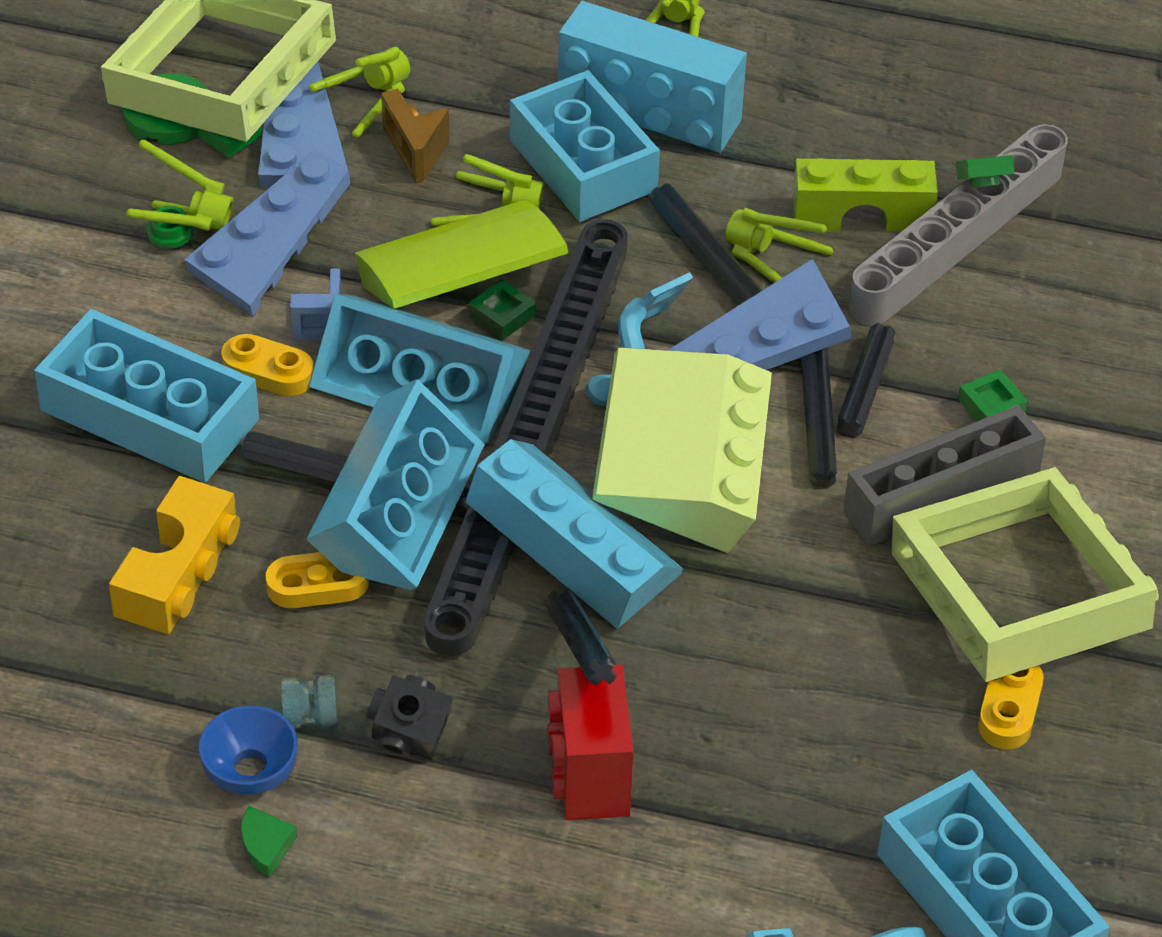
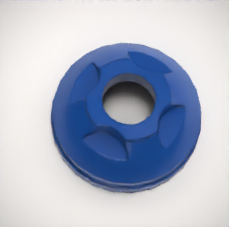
M240 706L222 712L208 723L199 740V756L204 772L216 786L231 793L248 795L271 790L288 778L297 761L298 739L294 727L282 714L266 707ZM249 757L258 758L266 764L264 770L254 776L239 774L235 770V766L241 760Z

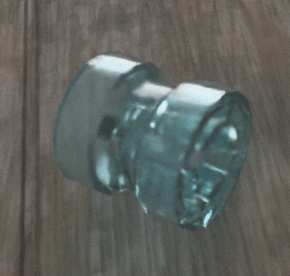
M334 674L318 675L313 681H302L297 676L281 677L283 716L289 720L295 730L301 729L304 724L316 723L321 728L337 727ZM309 694H314L315 709L310 710Z

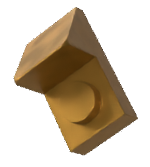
M399 89L381 93L382 127L414 182H423L449 142V110L444 108L418 115L415 106L406 103Z

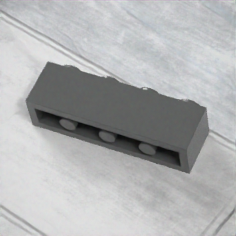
M1017 405L848 472L843 513L866 543L872 546L892 537L893 516L1040 472L1046 437L1021 407Z

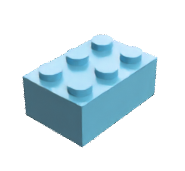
M589 70L510 100L511 143L579 222L651 194L653 189L658 187L659 148Z

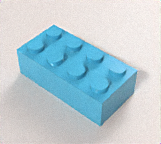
M581 1L559 31L558 81L589 70L639 127L721 153L742 121L747 52Z
M90 309L34 370L41 411L203 483L209 480L259 420L256 379L93 309Z
M973 770L958 776L883 817L878 857L945 937H1108L1110 926Z

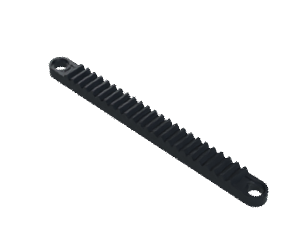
M599 219L588 223L581 231L491 454L510 439L533 444L547 457L549 454H552L554 440L558 439L559 428L563 426L565 412L568 413L570 399L574 398L576 385H579L581 372L585 370L586 358L589 359L591 346L595 344L596 334L600 331L601 321L605 318L607 306H610L612 293H615L617 279L626 259L628 234L625 227L620 223L608 219ZM608 239L616 245L610 248H599L592 243L596 240ZM471 506L468 508L425 614L424 630L427 646L435 653L443 656L461 655L472 648L485 616L490 613L491 601L495 600L497 586L502 582L503 570H506L508 567L509 555H512L515 543ZM446 621H456L465 627L463 631L455 635H445L436 629L438 625Z

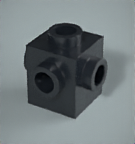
M392 675L387 690L376 689L366 718L374 720L372 738L378 740V745L391 754L407 757L409 753L432 760L451 713L453 697L435 691L436 687L423 678L407 675L403 679Z

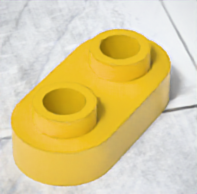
M253 334L234 336L222 347V364L256 379L257 388L281 396H297L311 388L309 384L314 370L313 360L309 354L300 349Z
M320 552L281 557L271 563L266 571L268 597L276 605L284 608H300L353 601L361 597L369 586V579L342 573Z
M1039 665L988 681L978 724L979 733L988 744L999 749H1015L1024 745L1030 738L1044 679Z

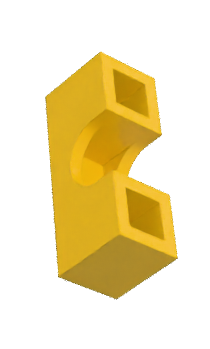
M178 476L156 510L160 544L173 549L162 553H151L132 547L109 582L114 617L167 635L171 633L180 617H187L192 609L197 589L203 580L209 581L217 566L219 554L226 544L231 545L234 542L240 528V517L236 515L234 493L182 476Z

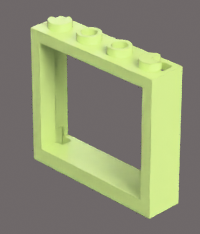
M164 0L101 66L107 102L112 105L247 142L336 41L332 4L317 0ZM204 15L283 35L282 39L230 96L150 74Z
M1056 467L893 516V557L985 682L1153 628L1155 602L1159 600L1158 590L1153 579L1142 573L1133 562L1128 549L1115 540L1106 529L1101 516L1091 511L1082 500L1077 487L1074 484H1069ZM1050 514L1112 592L999 628L939 547Z

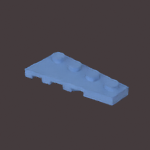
M319 62L310 69L264 122L258 173L259 188H270L315 149L348 170L326 89L324 88L316 92L309 90L311 83L323 79Z
M315 149L185 258L187 272L253 317L262 305L260 299L269 287L274 289L283 277V267L293 254L299 255L307 244V234L315 224L323 222L351 183L349 171Z
M812 259L667 351L728 354L768 370L851 338V330L848 321Z

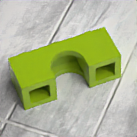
M796 158L792 197L793 219L824 224L827 227L826 231H840L842 217L848 210L860 205H871L884 211L886 232H902L936 205L938 191L935 161Z

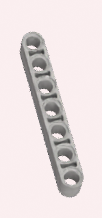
M1047 124L1031 128L996 156L1013 155L1014 174L1000 175L1001 185L973 188L972 178L967 179L854 270L849 303L851 318L867 326L886 322L1054 185L1062 175L1068 140L1066 133L1056 126Z

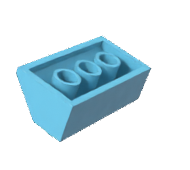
M335 294L309 387L374 407L378 398L418 379L482 442L490 443L508 413L524 374L530 350L399 309H393L392 307L360 297Z
M418 379L378 398L306 540L342 573L364 577L365 579L407 590L417 588L485 444Z
M510 439L477 465L466 503L618 629L681 575L683 568L608 506L592 500L593 494L533 444Z

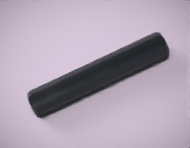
M875 323L870 327L838 416L837 429L841 434H850L853 437H857L863 432L894 344L895 330L890 325L883 326L880 323Z

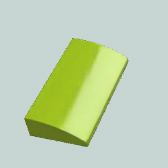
M525 199L355 252L363 288L395 309L568 254V248L561 234L548 217L532 202Z

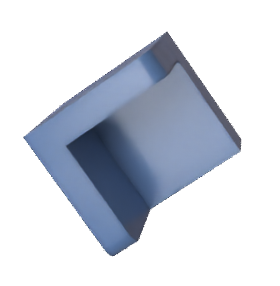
M340 268L330 269V293L291 294L290 310L293 341H322L335 294H341Z

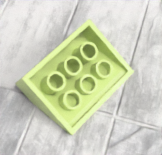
M618 348L614 353L592 500L729 553L756 520L772 372L728 354Z

